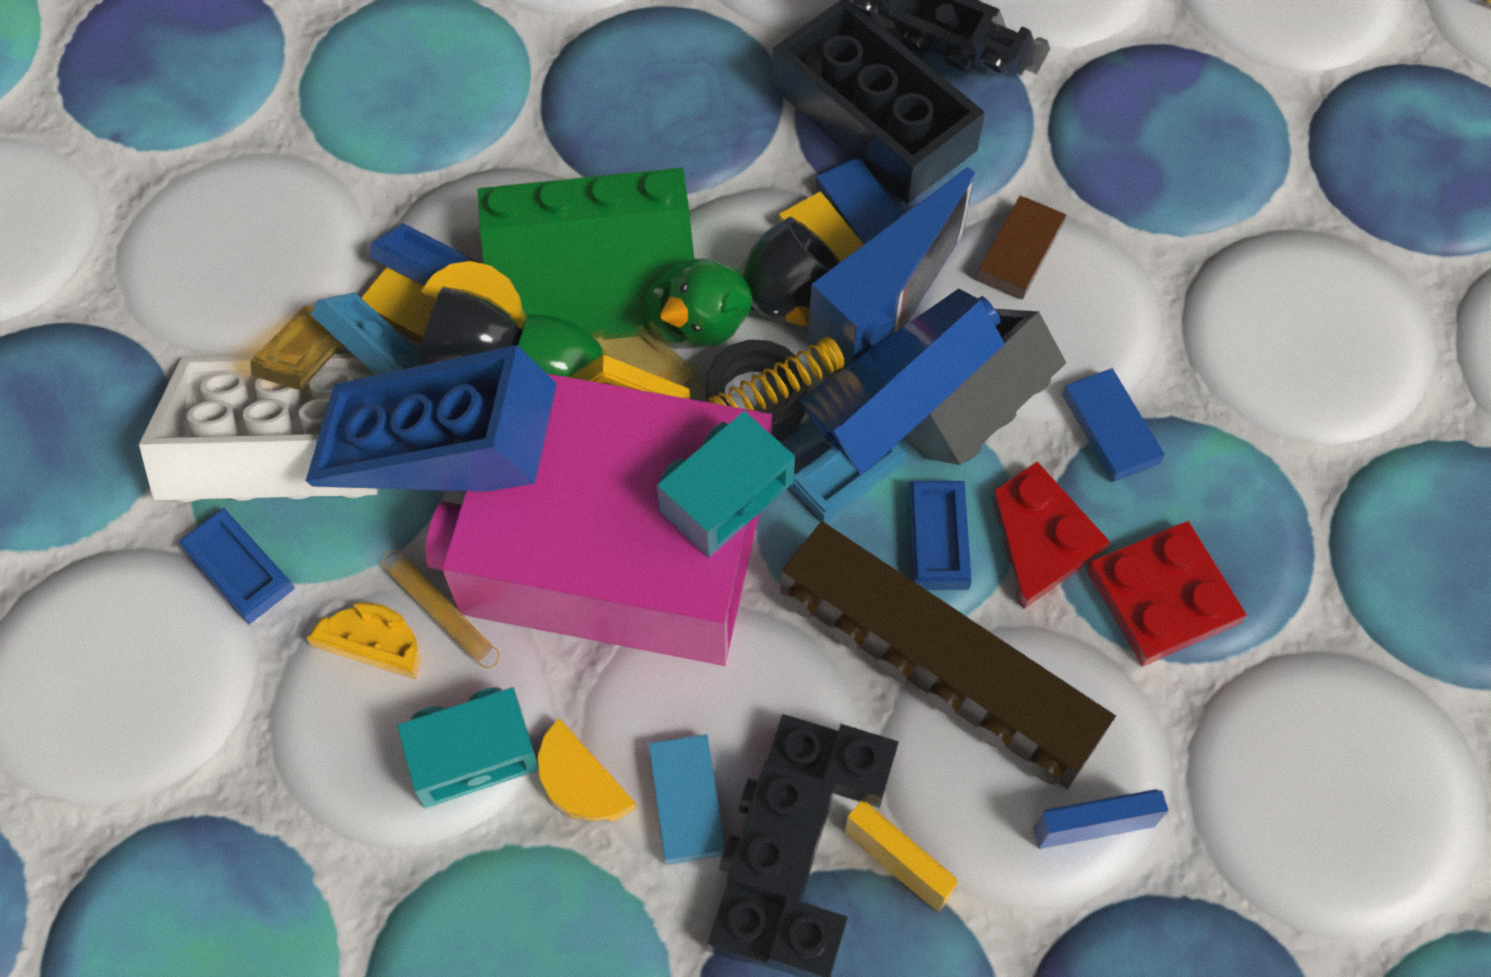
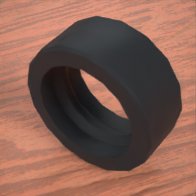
M749 339L730 345L715 357L707 371L706 402H708L710 397L713 398L714 395L717 396L720 392L725 393L726 385L736 376L748 372H763L765 368L773 370L776 362L785 364L786 357L796 358V356L787 347L769 340ZM792 360L788 361V368L795 375L800 385V391L797 392L792 388L785 369L778 366L777 374L786 384L789 396L782 407L769 413L772 414L771 435L779 442L783 441L799 427L806 413L799 399L807 394V385L802 380L796 363ZM721 396L720 398L725 402V404L727 406H730L726 398Z

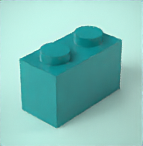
M743 411L729 424L721 422L716 425L705 437L702 447L687 460L680 458L666 468L657 484L659 511L709 558L793 484L795 455L746 411Z
M498 687L483 689L471 695L468 702L447 709L442 706L428 707L413 714L410 721L397 725L414 791L425 809L539 771L538 761L514 687L505 690Z

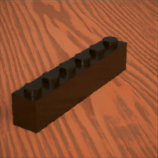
M822 520L781 570L780 594L783 595L785 603L794 612L805 618L814 616L829 626L831 634L841 644L852 650L861 648L876 658L879 667L889 677L901 683H905L908 680L927 693L926 698L936 709L949 716L958 714L976 727V733L982 740L999 750L1008 748L1027 761L1026 767L1033 775L1048 784L1055 785L1058 782L1066 789H1069L1116 718L1115 714Z

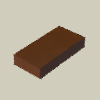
M1020 195L979 267L976 280L1024 299L1063 227L1067 214Z

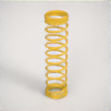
M825 336L818 340L817 346L810 344L807 352L799 350L796 358L786 357L785 364L776 362L773 370L768 368L763 370L762 377L754 374L751 378V383L742 380L739 389L731 386L728 395L720 392L717 396L710 397L708 403L727 406L720 398L723 396L730 402L731 407L738 408L732 399V390H735L741 396L745 408L754 411L752 404L743 391V385L746 384L752 389L759 407L762 410H766L765 401L755 388V378L763 382L769 399L772 403L777 404L776 394L766 381V372L774 376L781 394L788 398L789 392L787 387L777 374L778 366L785 369L792 388L799 392L800 385L795 375L788 368L789 360L796 363L802 380L806 385L810 386L811 378L799 361L800 354H804L807 357L813 374L819 380H822V372L811 356L810 349L815 348L818 351L824 368L830 374H833L834 370L838 371L844 368V357L837 343L832 338Z

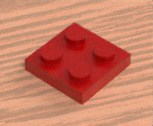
M1189 521L1093 560L1086 570L1142 667L1241 624L1247 616Z

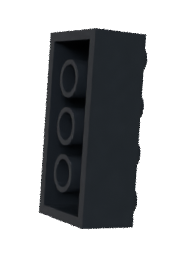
M838 1L773 47L772 88L854 159L860 157L870 172L906 204H909L978 151L985 111L857 6L851 4V1Z

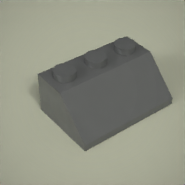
M995 309L1001 321L995 327L1005 345L903 439L926 459L961 465L974 458L980 452L981 445L995 431L1009 424L1016 417V411L1033 395L1047 388L1051 378L1066 364L1039 311Z

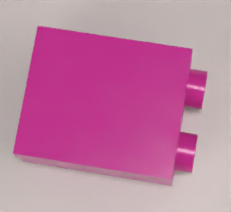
M548 374L557 385L535 484L488 492L466 491L462 505L445 501L440 502L432 516L427 535L425 555L428 568L443 571L457 608L465 616L726 666L760 513L708 558L659 511L657 484L661 475L670 464L680 458L687 460L700 449L705 437L719 423L727 422L729 424L739 414L746 411L771 434L772 414Z

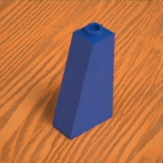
M958 288L804 395L799 401L824 441L862 475L871 469L1005 345L995 327L1001 323L999 315L985 297L976 298Z

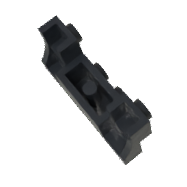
M850 0L851 4L857 6L871 19H875L876 15L879 14L893 20L902 37L901 42L911 50L926 54L929 49L943 55V60L948 65L962 72H969L970 68H973L984 74L987 69L998 74H1005L1008 70L1022 76L1023 72L1027 70L1037 75L1050 51L1048 40L1041 37L1033 39L1031 30L1021 26L1019 32L1007 28L1000 9L979 0Z
M782 714L767 762H764L759 780L749 777L745 784L738 809L739 813L747 815L741 836L730 834L722 854L719 870L728 873L727 885L707 943L709 952L736 961L776 969L798 977H831L848 917L801 901L832 803L833 794L859 802L866 801L869 805L880 808L899 741L844 724H840L837 731Z

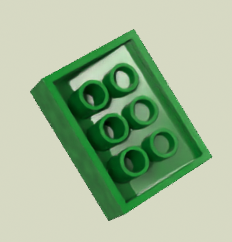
M683 167L477 188L483 264L494 267L512 281L520 296L524 317L527 314L554 316L574 323L597 341L654 335L644 321V298L648 288L662 272L684 260L695 259ZM670 287L663 292L660 304L661 312L670 297ZM665 322L674 332H682L680 328Z

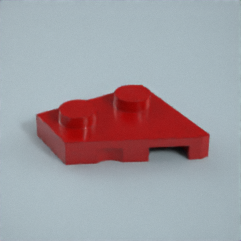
M1038 461L997 488L994 492L992 501L998 523L1004 530L1005 538L1003 543L1008 562H1012L1018 584L1017 598L1019 604L1024 609L1103 554L1110 544L1107 537Z

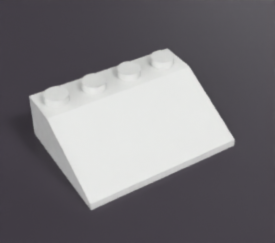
M352 353L181 357L139 443L153 500L192 502L199 499L232 498L237 501H246L253 498L268 497L305 499L310 496L358 498L365 495H378L379 489L313 487L306 482L334 384L370 377L375 374Z

